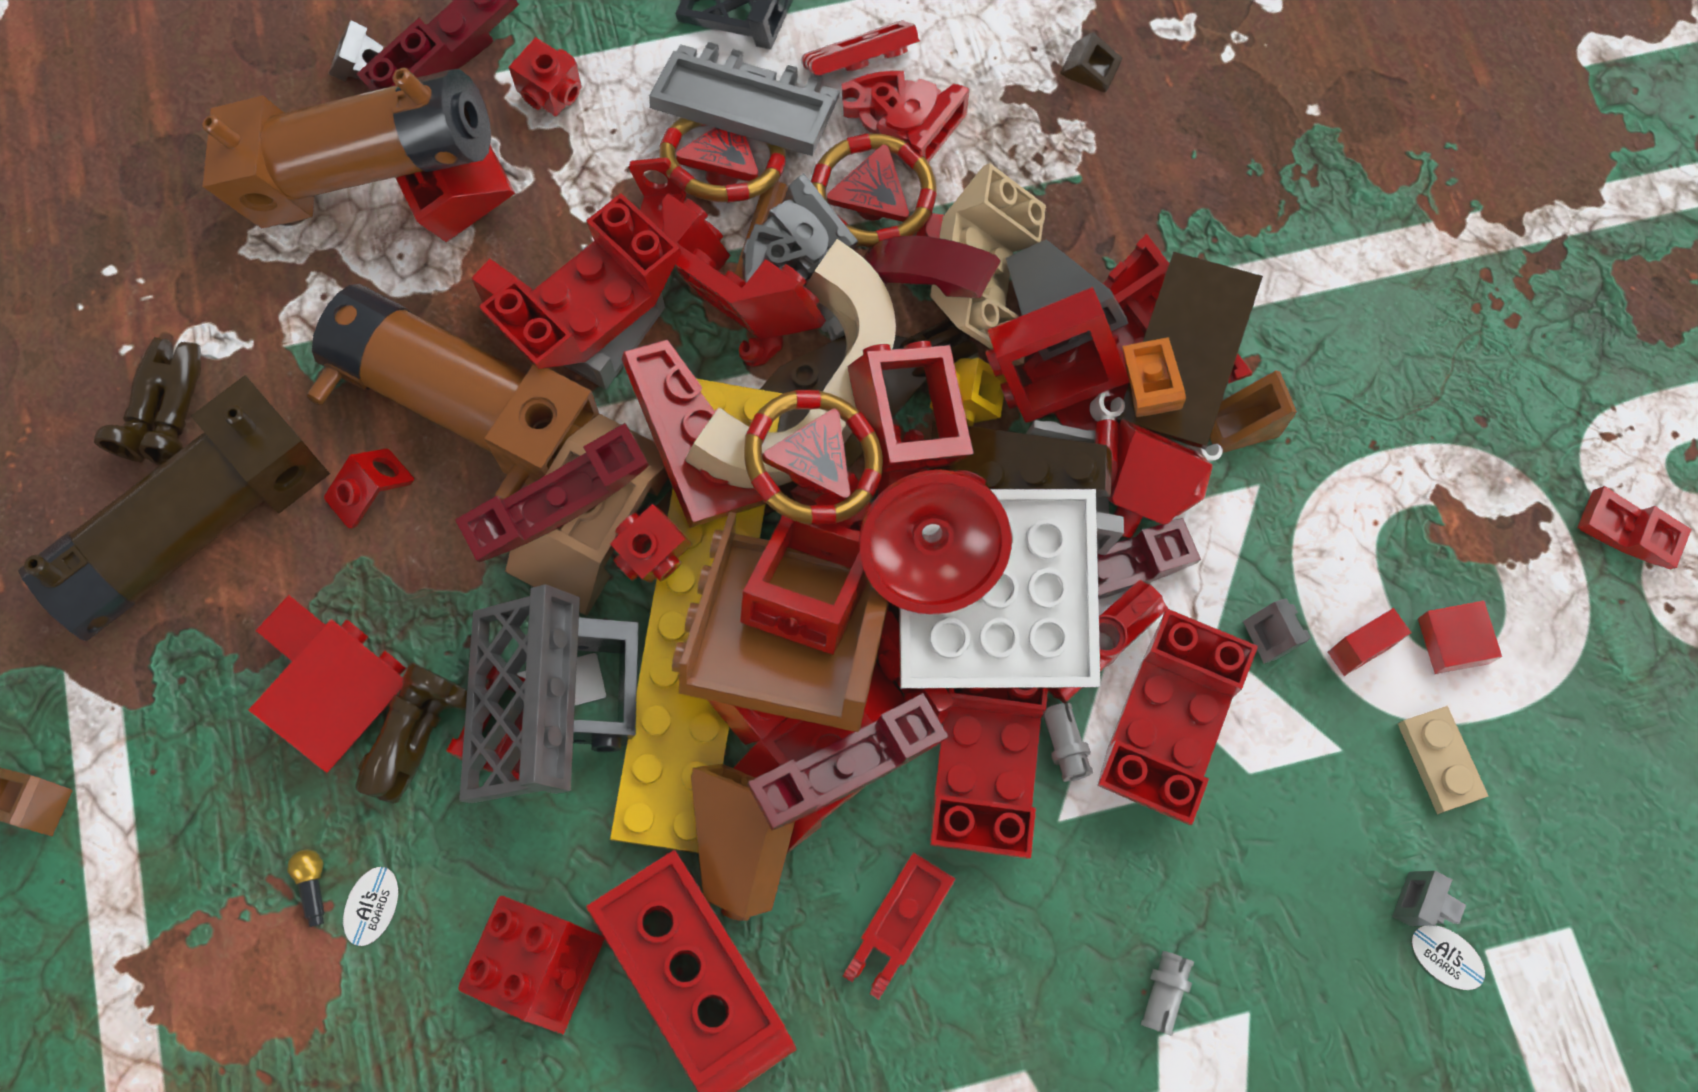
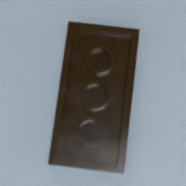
M1173 252L1143 342L1169 337L1184 386L1186 400L1182 409L1136 417L1132 389L1129 382L1123 399L1125 402L1124 411L1117 417L1119 424L1123 418L1168 439L1206 450L1262 282V275Z

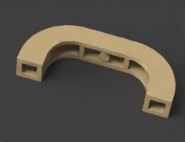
M836 239L815 269L805 288L810 290L820 300L819 303L828 308L838 318L846 336L844 359L823 392L838 396L856 408L847 366L862 356V350L869 346L889 344L892 350L896 330L895 313L890 295L878 273L861 255ZM718 408L694 442L685 461L699 471L702 468L714 478L729 481V485L754 488L749 479L744 461L745 434L749 427L721 408ZM811 409L807 416L795 427L781 432H768L762 444V455L767 449L828 411ZM840 418L844 444L852 431L846 425V422ZM763 462L765 470L777 486L793 481L789 475Z

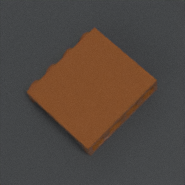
M729 512L724 530L716 529L710 547V558H714L712 566L704 565L701 570L698 583V594L702 595L699 604L692 602L688 609L685 623V632L689 633L687 642L678 641L675 648L672 671L679 673V694L860 732L889 601L883 598L868 580L834 655L740 623L743 590L769 540L736 534V513ZM788 547L770 584L834 605L851 568Z

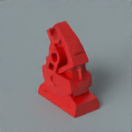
M881 71L863 75L841 84L842 100H845L843 101L844 117L860 118L864 128L871 133L893 136L910 143L911 147L925 156L928 163L967 115L969 88L955 83L941 91L935 83L920 78L917 81L905 80L904 71ZM848 98H855V99H857V100L854 101V102L846 101V99H848Z

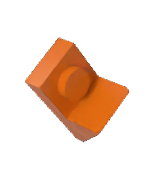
M1169 337L1122 346L1132 389L1135 416L1143 417L1182 409L1186 400L1185 390Z

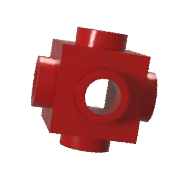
M537 37L529 43L509 66L516 92L521 94L526 103L534 109L540 110L543 108L555 117L566 106H570L576 101L582 89L576 60L565 50H555Z
M654 504L648 507L640 516L637 513H633L623 520L615 529V533L618 536L609 543L619 554L613 559L616 565L632 581L639 576L642 580L649 583L653 582L656 578L662 582L673 574L682 563L678 557L693 545L665 513ZM652 542L650 550L645 553L646 545Z

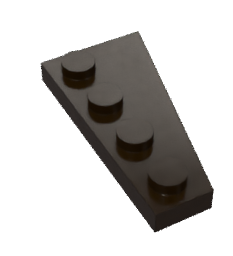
M936 421L932 423L931 440L939 439ZM968 426L973 454L951 466L929 468V470H966L973 472L986 480L985 485L990 490L1096 489V498L1111 497L1112 451L1107 445Z

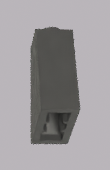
M1047 239L1006 258L1022 316L1093 287L1105 313L1110 330L1113 331L1128 324L1127 318L1112 291ZM1086 331L1038 352L1043 360L1046 361L1093 339L1090 331Z

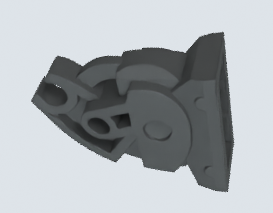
M804 173L789 185L783 203L770 210L767 221L761 225L755 224L750 238L746 240L741 257L743 259V281L747 282L765 259L780 269L784 264L789 265L807 281L811 278L836 239L851 249H855L858 240Z

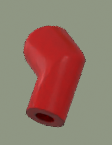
M783 336L763 340L757 337L750 338L749 343L743 340L738 349L739 356L751 367L763 366L782 349Z

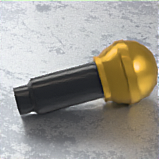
M307 849L296 852L290 858L287 871L295 881V884L299 886L304 918L308 920L309 927L324 924L323 915L325 910L319 884L324 864L317 852Z

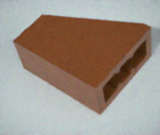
M724 764L693 767L691 783L702 888L705 899L721 907V913L734 920L746 921L751 916L772 911L795 821L771 830L747 786L748 782L756 779L755 777Z

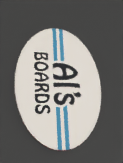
M377 867L365 873L355 884L347 899L343 925L346 937L354 945L364 946L375 941L388 927L394 915L398 900V884L394 874L389 869Z
M1422 926L1414 932L1412 946L1415 955L1423 967L1436 979L1446 985L1462 990H1472L1483 983L1485 978L1483 963L1473 947L1462 937L1439 926Z

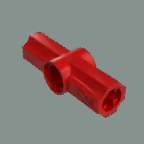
M1140 579L1099 615V632L1108 635L1113 641L1114 646L1111 650L1100 649V672L1105 667L1114 663L1117 657L1154 624L1168 608L1163 600V596L1151 584H1147ZM1050 687L1048 692L1054 698L1066 704L1083 687Z

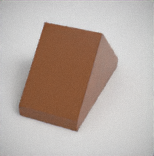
M1275 370L1222 400L1210 436L1212 444H1219L1221 446L1222 453L1278 438L1284 432L1297 411L1281 372Z
M0 768V821L52 837L73 790L29 774Z

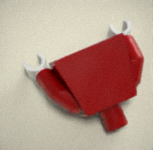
M1104 393L1097 396L1091 402L1090 413L1098 421L1095 425V444L1107 445L1112 451L1111 497L1106 498L1113 504L1118 505L1113 515L1124 517V534L1122 536L1132 538L1143 517L1167 525L1175 516L1181 515L1203 501L1212 472L1213 464L1210 462L1219 459L1222 455V448L1219 444L1210 445L1204 450L1190 445L1184 446L1123 418L1119 424L1115 421V418L1125 408V402L1120 397L1112 400L1111 412L1104 406Z

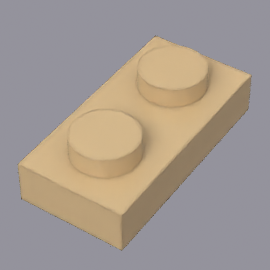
M1448 706L1398 723L1437 814L1488 797Z

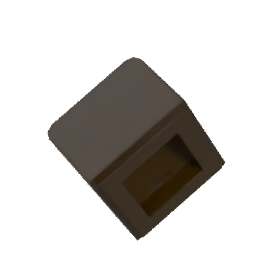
M1092 32L1073 45L1060 73L1068 79L1105 92L1108 90L1123 58Z

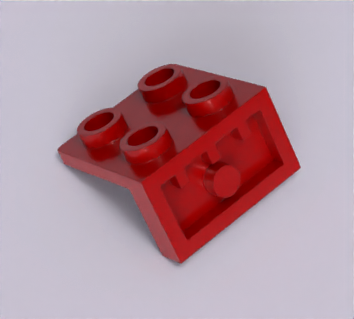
M500 896L465 970L458 990L521 1020L564 1035L605 938L569 921L508 897Z

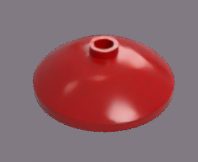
M928 470L914 473L890 485L871 504L862 522L859 536L861 563L874 589L893 605L919 614L949 613L965 608L981 599L996 585L1003 575L1012 549L1011 526L1000 500L986 485L977 479L949 470ZM936 524L939 526L938 531L932 535L923 533V529L927 525Z

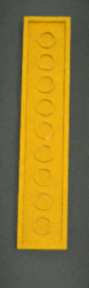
M697 379L702 386L701 393L714 411L721 408L748 427L754 415L765 404L783 394ZM779 417L773 421L769 432H777ZM673 489L668 518L693 545L678 557L682 563L673 574L662 582L658 579L656 580L637 686L636 735L633 739H628L610 840L699 854L691 774L693 767L723 764L729 726L706 699L679 694V673L672 671V661L678 641L687 642L689 633L685 632V623L688 609L692 602L698 604L702 595L698 594V583L701 570L704 565L712 566L714 558H710L712 538L716 529L724 530L727 517L689 528ZM765 504L736 513L735 533L760 538Z

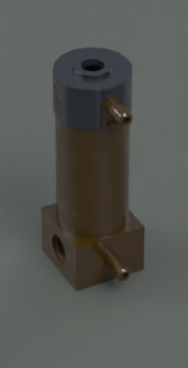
M246 375L191 415L204 433L74 531H68L38 555L28 557L24 565L19 568L18 572L22 580L42 607L79 639L84 641L91 639L135 605V601L264 501L279 514L330 475L328 470Z

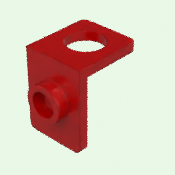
M668 158L630 161L628 169L644 196L640 211L664 232L663 198L668 193L684 203L687 193L670 181L666 171L671 168V162ZM648 170L659 171L666 176L668 182L664 184L653 183L645 177L644 172Z
M387 448L350 454L325 493L324 499L349 529L355 528L380 491L409 486L414 481V477L392 451ZM373 462H381L388 465L394 471L395 477L381 474L374 467Z

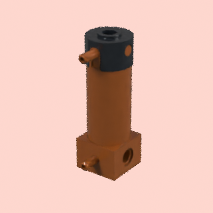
M400 68L393 75V82L396 86L285 113L264 95L211 108L210 116L206 117L202 123L203 130L208 133L202 187L261 229L312 218L314 196L418 172L438 171L482 161L489 153L491 142L490 121L486 105L478 87L460 69L447 70L416 78L408 69Z
M361 284L349 285L335 295L319 318L313 335L312 353L315 362L324 366L325 369L307 393V398L317 405H323L341 378L363 390L372 389L491 452L502 472L507 474L495 493V496L498 495L501 499L516 493L524 484L530 485L544 477L567 438L600 414L591 390L548 368L538 369L534 364L526 373L412 314L407 308Z

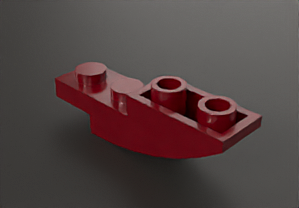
M453 0L427 25L420 18H417L356 75L371 91L396 86L393 82V75L400 68L408 69L416 78L459 69L494 42L489 32L518 7L519 3L517 0Z

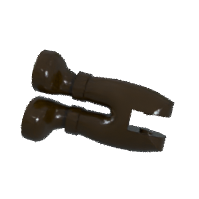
M154 337L136 369L129 407L126 408L123 417L124 425L101 426L96 431L94 443L101 449L118 457L135 462H143L145 457L156 465L163 464L180 451L183 445L178 440V435H181L185 428V419L201 372L200 345L185 341L180 342L173 355V347L170 340ZM163 396V400H162V403H161L160 410H159V412H157V415H156V411H157V408H158L160 399H161V397Z
M414 662L410 663L403 675V686L399 696L394 695L389 704L391 708L371 751L366 753L360 761L358 767L360 772L355 784L356 790L359 793L377 797L379 800L392 804L400 800L414 778L423 760L431 733L442 719L439 717V714L447 708L466 710L467 690Z

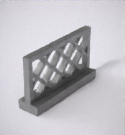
M544 584L531 588L530 596L473 611L459 801L475 803L539 791L555 794L571 791L580 597ZM529 615L528 634L525 635L521 631L520 626ZM499 620L503 627L490 644V622ZM514 638L518 642L519 647L506 663L500 655L511 639ZM526 662V676L523 683L517 676V673ZM494 665L500 674L490 689L487 690L485 688L486 676ZM511 685L516 691V695L507 708L503 710L497 702L508 686ZM523 710V726L520 732L514 721ZM491 713L497 722L486 738L482 736L483 722ZM507 733L513 740V744L503 758L500 759L494 750ZM521 757L519 781H517L512 775L511 770ZM488 762L494 771L483 787L479 788L480 770Z

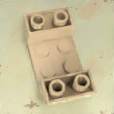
M991 163L984 165L943 216L940 238L985 250L997 255L1001 262L980 298L946 297L937 285H932L930 297L960 330L990 349L993 346L987 330L1020 317L1005 307L1010 277L1006 258L1013 255V252L1041 242L1046 208L1044 203ZM1024 357L1013 361L1015 365L1024 364Z

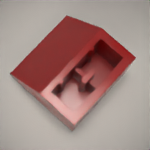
M491 145L489 153L482 161L438 171H423L396 177L416 221L446 243L516 194Z

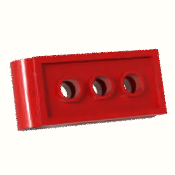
M675 849L586 906L589 914L697 1092H737L797 1050L782 1020ZM653 912L667 914L673 924L670 932L662 937H652L647 934L643 928V923L649 914ZM679 955H690L695 958L699 965L698 976L689 982L676 980L670 972V964L674 958ZM707 998L718 999L725 1006L726 1018L723 1024L718 1027H707L698 1018V1005Z

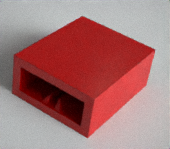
M330 619L248 709V711L326 773L336 765L389 705L393 696L401 691L403 686V677L401 675L407 669L385 650L378 657L363 645L369 637L347 619L340 626Z

